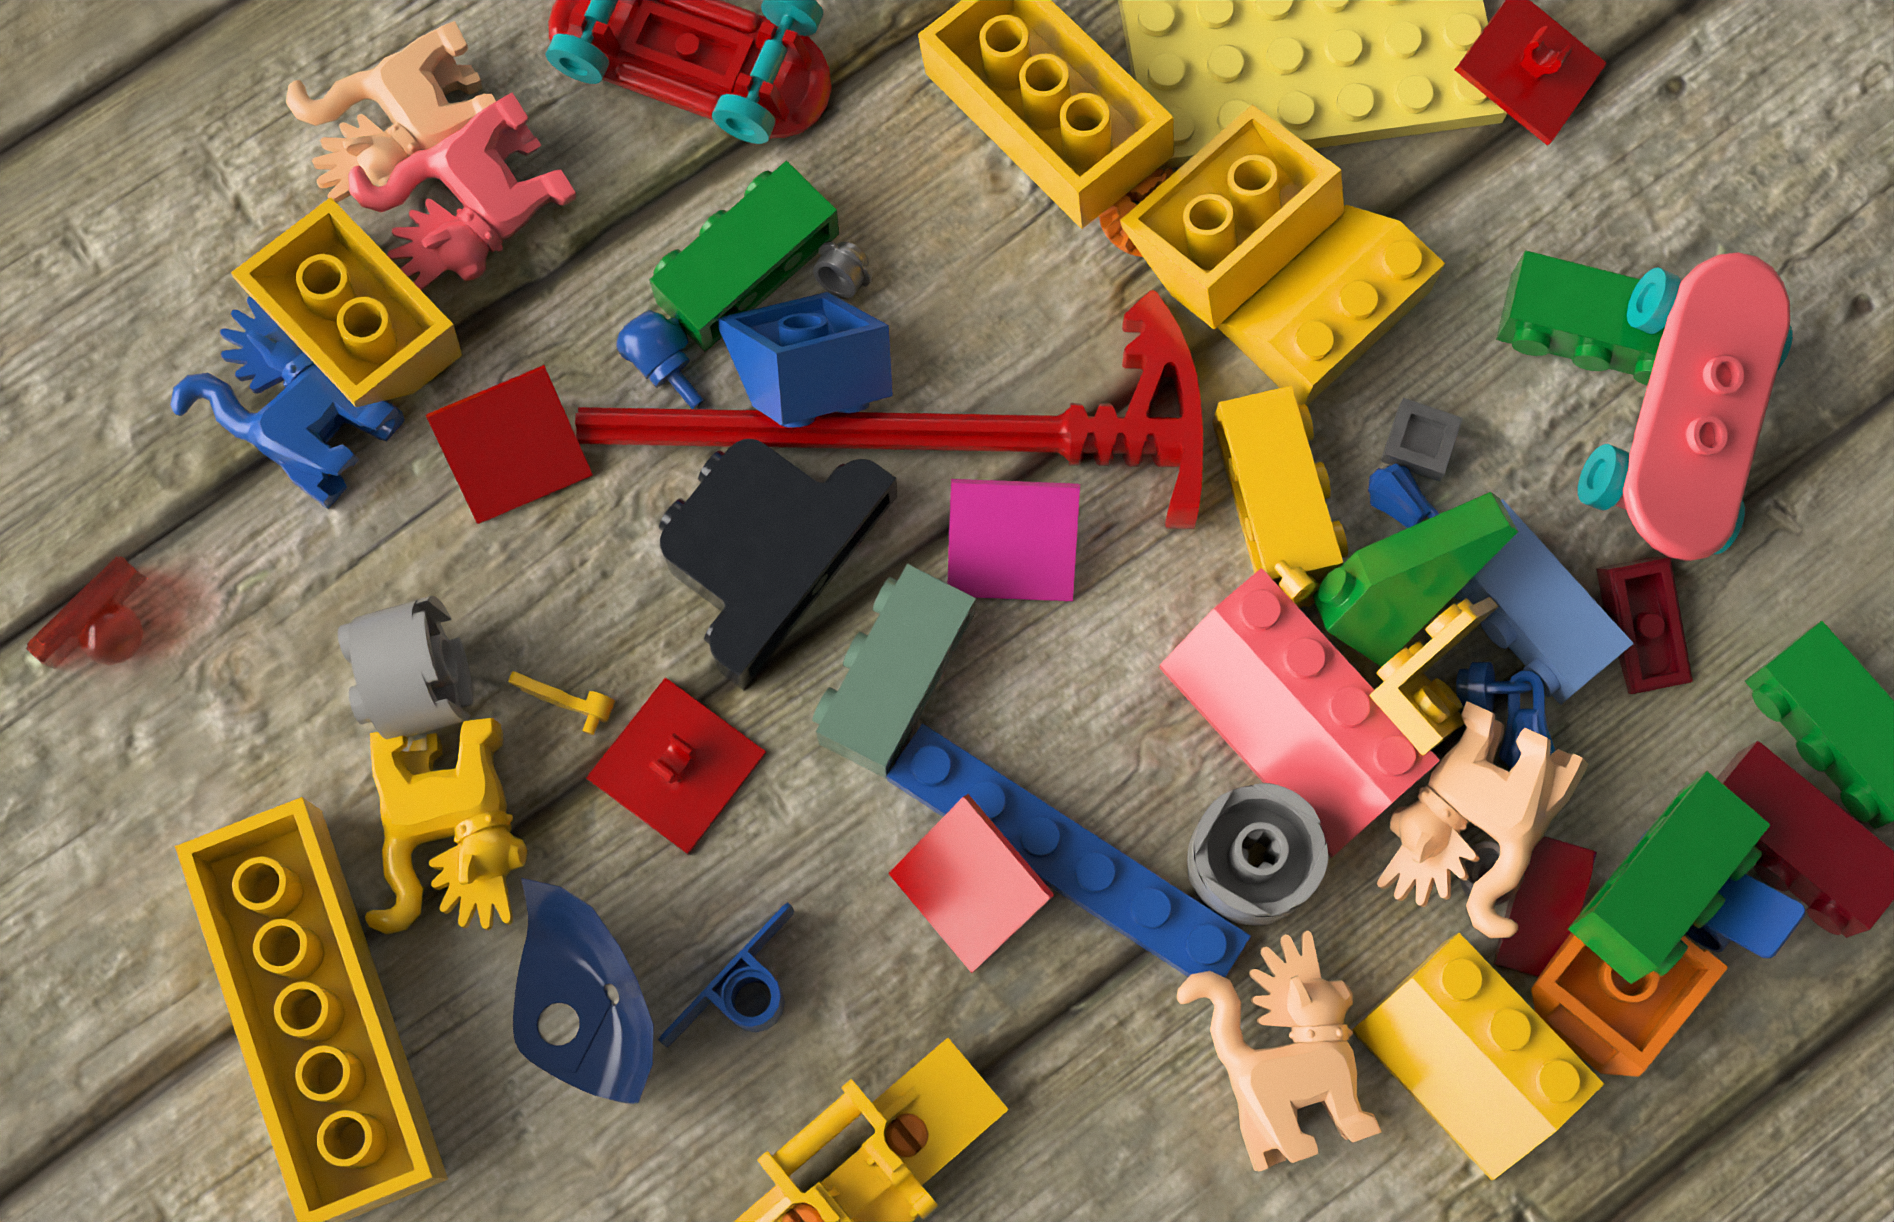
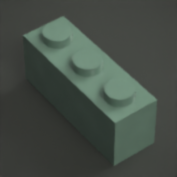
M909 564L906 565L899 580L889 577L875 600L873 611L879 613V616L869 635L859 632L845 655L843 666L850 670L838 691L831 687L826 690L814 712L812 721L819 724L816 730L819 745L887 779L888 773L896 763L975 615L976 598Z

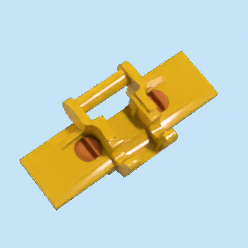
M947 1037L872 1103L855 1082L850 1079L841 1087L845 1093L773 1155L768 1150L762 1154L757 1161L776 1183V1186L734 1222H912L919 1215L924 1220L938 1207V1204L923 1188V1185L1009 1109ZM863 1114L875 1129V1133L862 1144V1147L827 1178L822 1182H818L804 1193L791 1178V1175Z

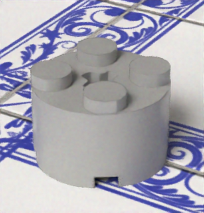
M428 596L358 616L351 623L341 625L338 628V640L345 659L352 664L356 685L349 688V701L353 714L361 725L372 722L384 739L402 735L411 737L467 721L471 716L461 709L473 705V688L466 654L460 637L451 640L447 638L441 623L452 619L443 603L435 596Z
M1263 783L1231 790L1213 801L1191 836L1187 854L1188 879L1201 900L1219 916L1243 925H1270L1287 917L1299 908L1315 892L1325 875L1328 864V847L1320 825L1321 821L1314 808L1304 798L1285 787ZM1256 842L1267 848L1263 858L1268 863L1263 862L1258 868L1247 862L1249 853L1245 850H1249Z

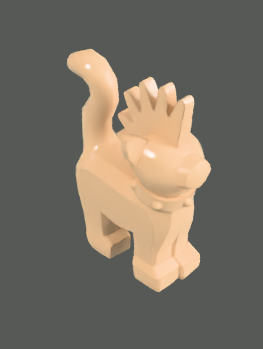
M455 21L417 38L402 51L385 57L376 67L354 73L336 81L323 99H311L301 80H295L288 86L286 104L297 120L318 126L336 121L352 105L364 99L377 102L393 123L391 127L383 132L365 115L359 114L357 116L359 128L344 122L340 123L341 132L346 138H321L322 147L334 153L315 157L312 162L316 169L330 170L317 179L318 187L321 189L335 186L327 195L328 198L331 197L338 203L351 195L349 192L348 174L354 166L358 165L365 170L373 185H386L398 163L417 151L430 149L448 136L461 130L478 112L496 102L492 94H482L470 100L448 103L445 96L459 89L470 95L482 89L481 79L478 73L474 71L472 65H457L454 57L461 56L468 50L467 43Z
M1467 701L1461 714L1467 728L1459 743L1438 763L1431 773L1428 786L1426 785L1419 789V795L1417 796L1419 800L1409 806L1399 807L1392 813L1390 829L1401 839L1402 845L1379 877L1377 885L1381 889H1386L1398 880L1394 891V897L1398 901H1403L1416 885V903L1421 907H1425L1435 882L1440 897L1445 900L1450 899L1451 871L1460 879L1466 881L1469 875L1464 866L1463 859L1471 862H1478L1480 859L1477 853L1459 834L1471 822L1490 835L1500 846L1498 860L1485 875L1474 883L1466 904L1472 925L1490 939L1510 938L1517 932L1518 924L1496 913L1494 909L1496 899L1517 887L1530 864L1534 847L1544 837L1552 819L1569 802L1589 764L1582 757L1557 749L1550 755L1551 740L1524 728L1516 741L1521 755L1514 767L1508 772L1493 765L1499 743L1504 734V724L1495 720L1494 713Z
M1308 930L1302 933L1300 954L1289 935L1285 934L1281 937L1280 942L1284 962L1269 947L1261 948V955L1273 977L1258 969H1252L1249 972L1250 977L1268 992V995L1251 998L1252 1004L1269 1010L1268 1013L1257 1019V1023L1264 1026L1291 1027L1292 1031L1289 1033V1037L1293 1039L1292 1044L1273 1048L1253 1049L1244 1042L1240 1028L1242 1002L1231 981L1212 971L1191 974L1178 988L1177 999L1180 1004H1189L1199 998L1206 997L1215 1006L1210 1032L1218 1058L1228 1071L1231 1086L1238 1102L1241 1133L1253 1168L1258 1172L1286 1161V1158L1291 1163L1318 1154V1147L1314 1136L1303 1133L1297 1122V1110L1311 1104L1321 1102L1344 1140L1349 1139L1351 1142H1356L1382 1133L1374 1114L1362 1111L1357 1098L1355 1057L1347 1041L1352 1036L1353 1031L1348 1028V1024L1343 1025L1345 1014L1353 1005V993L1342 980L1327 981L1321 978L1313 935Z

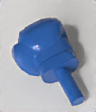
M649 310L624 326L616 341L617 350L624 359L632 362L646 379H650L656 388L669 381L691 409H695L703 403L704 399L681 372L689 364L690 359L682 352L688 343V336L678 319H667L662 314Z

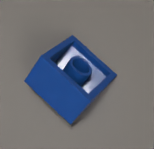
M829 292L718 318L719 331L752 406L778 422L781 426L792 428L807 426L815 421L816 416L835 411L843 413L863 411L869 407V402L893 396L889 325Z

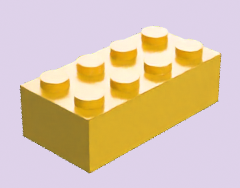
M961 0L918 34L926 75L1081 229L1086 227L1174 156L1173 116L1052 0Z

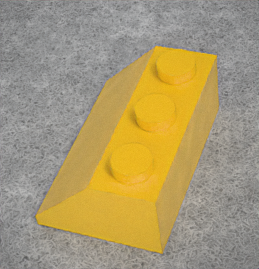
M1252 104L1126 214L1120 222L1123 230L1170 295L1211 328L1216 329L1344 214L1342 171L1338 166Z
M331 197L231 272L233 278L355 407L414 394L462 356L453 323Z
M1346 204L1342 216L1217 328L1279 388L1292 385L1297 405L1306 404L1308 406L1431 292L1445 263L1401 221Z
M1460 933L1447 939L1352 1029L1353 1034L1491 1180L1496 1179L1555 1133L1604 1085L1596 1074Z

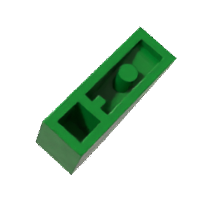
M1489 492L1355 551L1341 567L1333 569L1326 575L1319 589L1313 595V599L1329 633L1382 667L1519 531L1500 498Z

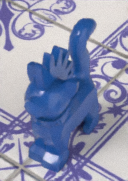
M249 296L247 303L255 319L239 310H232L231 315L245 332L226 328L220 330V334L225 340L241 348L222 351L221 357L226 362L244 365L235 372V376L239 381L253 379L250 389L255 394H259L284 381L283 385L286 388L259 412L251 413L240 404L230 384L210 373L187 375L174 386L170 406L176 415L182 416L188 412L198 399L204 398L208 400L215 419L235 437L254 445L265 456L280 465L296 486L326 509H329L347 489L344 479L340 474L348 467H354L359 458L343 444L331 447L326 443L344 423L350 424L379 440L387 442L405 420L403 412L387 401L355 407L260 305Z

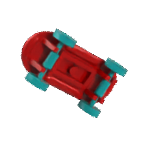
M556 0L549 17L548 26L551 43L545 55L550 64L563 74L589 84H597L603 80L711 119L728 134L746 142L763 144L770 138H787L803 133L819 120L827 108L831 93L829 66L821 49L809 37V35L816 33L824 15L822 7L816 0H763L761 10L765 16L722 0Z

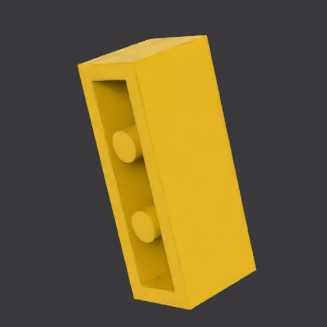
M1292 385L1219 402L1212 424L1254 573L1262 568L1279 586L1282 577L1274 567L1279 561L1284 560L1292 569L1301 567L1308 576H1312L1315 580L1323 581L1329 572L1342 566V558L1348 556V545L1341 522L1339 520L1331 522L1325 499L1331 496L1327 470L1323 462L1314 463L1308 441L1313 440L1314 430L1306 404L1297 405Z

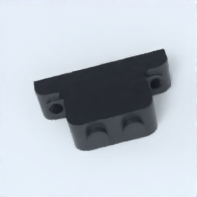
M744 439L734 443L725 453L721 450L716 451L701 469L698 480L701 483L686 501L682 498L676 500L663 515L659 523V529L662 530L660 548L667 566L673 576L721 611L707 630L704 641L709 644L714 661L721 674L742 690L747 688L898 497L896 477L875 462L868 459H856L846 464L842 463L824 483L812 479L763 442L755 439Z

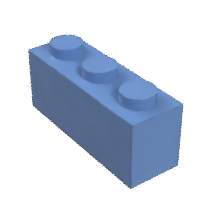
M1502 499L1504 507L1519 532L1454 597L1461 601L1468 598L1473 605L1488 597L1492 598L1499 607L1481 622L1483 630L1499 647L1504 649L1509 647L1525 665L1524 671H1532L1539 675L1545 687V696L1550 697L1552 695L1561 705L1634 643Z

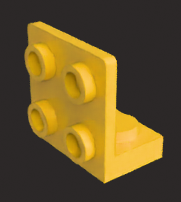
M1491 597L1474 605L1468 598L1458 605L1454 603L1426 627L1425 631L1433 638L1425 646L1418 641L1409 649L1405 647L1376 673L1384 682L1369 696L1422 755H1425L1449 738L1465 724L1461 714L1458 712L1462 708V703L1457 695L1442 680L1435 678L1431 682L1424 673L1499 607Z

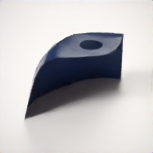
M521 878L527 905L528 927L514 998L513 1034L518 1050L537 1067L577 1089L617 1102L638 1104L653 1066L654 1024L632 968L621 947L592 906L561 886ZM606 984H612L619 994L618 1004H611L612 1001L607 997V990H604ZM556 1003L571 1006L579 1017L577 1035L564 1045L547 1043L542 1039L538 1031L540 1014L545 1008Z

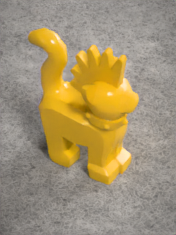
M494 718L463 721L460 730V746L456 768L433 771V762L443 753L441 739L437 733L427 734L425 738L412 741L409 751H402L408 747V738L402 735L384 739L379 732L370 733L372 771L380 796L381 820L385 837L382 848L384 879L397 897L395 905L390 909L366 912L365 920L369 927L389 935L407 930L421 914L423 888L413 869L411 854L420 844L455 836L454 842L458 843V845L429 861V865L432 868L443 870L432 880L431 886L436 890L448 887L440 904V911L448 914L460 901L459 926L464 929L468 928L477 908L481 926L489 931L493 926L495 906L502 921L507 925H511L513 923V914L506 876L511 870L525 865L528 850L522 839L510 833V822L513 820V816L506 813L507 802L503 786L494 768L493 753L503 746L501 724Z

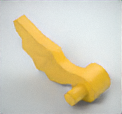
M1284 560L1279 561L1274 569L1282 577L1279 583L1280 588L1299 609L1303 606L1310 607L1315 603L1313 595L1319 589L1322 581L1308 576L1301 567L1292 569Z
M512 671L508 680L509 683L520 688L521 691L533 695L542 701L587 716L582 732L589 735L595 734L599 721L608 722L615 704L614 699L594 691H589L586 700H583L515 671Z

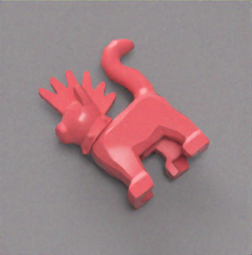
M513 92L478 112L461 130L448 136L430 149L417 151L398 163L386 185L379 187L373 185L360 165L354 166L348 174L350 194L361 207L378 212H384L404 204L415 187L427 178L440 179L463 205L464 208L457 209V215L454 216L435 201L428 198L425 201V206L429 215L414 209L409 211V217L419 227H395L392 229L393 236L412 242L389 250L387 256L391 260L413 258L401 270L407 277L420 273L414 284L421 291L447 270L456 272L464 281L479 278L486 271V258L489 251L491 253L502 251L503 240L512 237L525 226L538 209L549 202L564 206L576 199V192L561 169L526 181L517 182L511 170L504 162L508 156L516 152L528 156L541 146L537 137L525 125L528 121V116Z

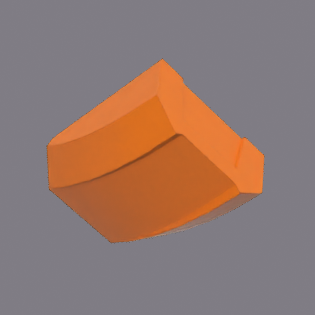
M1571 932L1532 986L1531 992L1535 1012L1572 1051L1599 1073L1639 1077L1727 970L1728 966L1708 950L1697 947L1683 936L1681 940L1688 945V949L1672 969L1661 977L1655 971H1652L1630 984Z

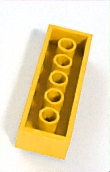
M303 797L176 845L175 849L297 1222H344L448 1180L322 810Z

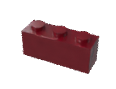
M1756 741L1738 752L1716 779L1770 824L1769 828L1755 844L1762 851V855L1754 866L1756 873L1772 887L1784 892L1789 890L1808 906L1806 910L1808 916L1827 932L1834 935L1842 934L1848 938L1870 930L1894 900V851L1761 742Z

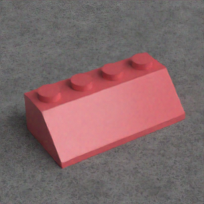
M1262 568L1219 603L1159 665L1160 670L1263 783L1276 784L1290 789L1304 798L1314 808L1321 821L1320 825L1328 847V855L1331 858L1440 761L1431 750L1422 755L1369 696L1374 691V688Z

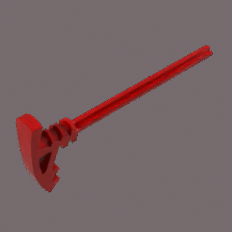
M1155 290L1149 291L1123 316L1122 330L1124 332L1141 334L1124 348L1122 366L1126 369L1143 370L1125 417L1117 416L1111 404H1100L1095 416H1087L1085 408L1081 403H1070V407L1058 416L832 412L816 416L815 421L810 425L794 428L779 425L778 422L759 410L578 407V413L575 415L576 437L579 444L731 447L740 440L755 439L763 442L770 448L1047 452L1063 455L1069 461V466H1080L1085 453H1092L1096 464L1099 466H1110L1114 455L1122 454L1126 465L1129 467H1139L1144 454L1152 456L1155 465L1158 467L1179 468L1165 520V527L1167 529H1195L1202 491L1203 420L1198 376L1181 328ZM1171 377L1174 380L1180 417H1148L1163 378Z

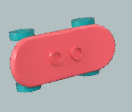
M1739 252L1716 255L1698 264L1682 281L1679 276L1661 268H1653L1637 283L1627 308L1629 325L1648 334L1657 333L1664 327L1665 329L1659 343L1643 400L1631 451L1629 454L1627 451L1610 444L1599 446L1587 459L1578 482V497L1583 504L1601 511L1608 510L1615 504L1617 507L1627 510L1628 516L1637 532L1652 548L1667 557L1683 561L1704 559L1712 554H1721L1733 544L1739 535L1745 516V506L1742 499L1775 377L1789 354L1793 340V331L1790 325V300L1784 282L1774 268L1759 257Z

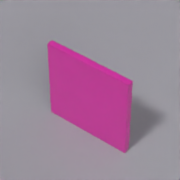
M951 479L947 584L975 598L1073 601L1080 484Z

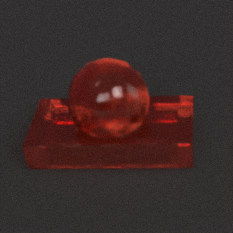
M116 556L27 643L26 649L42 664L54 669L78 646L86 657L98 664L115 665L125 662L134 656L141 646L143 630L141 621L135 612L122 603L148 578L122 556Z

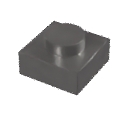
M1403 398L1399 404L1381 462L1389 465L1397 463L1408 468L1410 472L1440 482L1445 475L1463 418Z

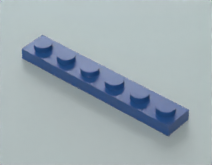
M923 723L887 775L888 782L942 817L963 796L969 794L1046 885L1187 977L1191 974L1212 971L1226 977L1251 937Z

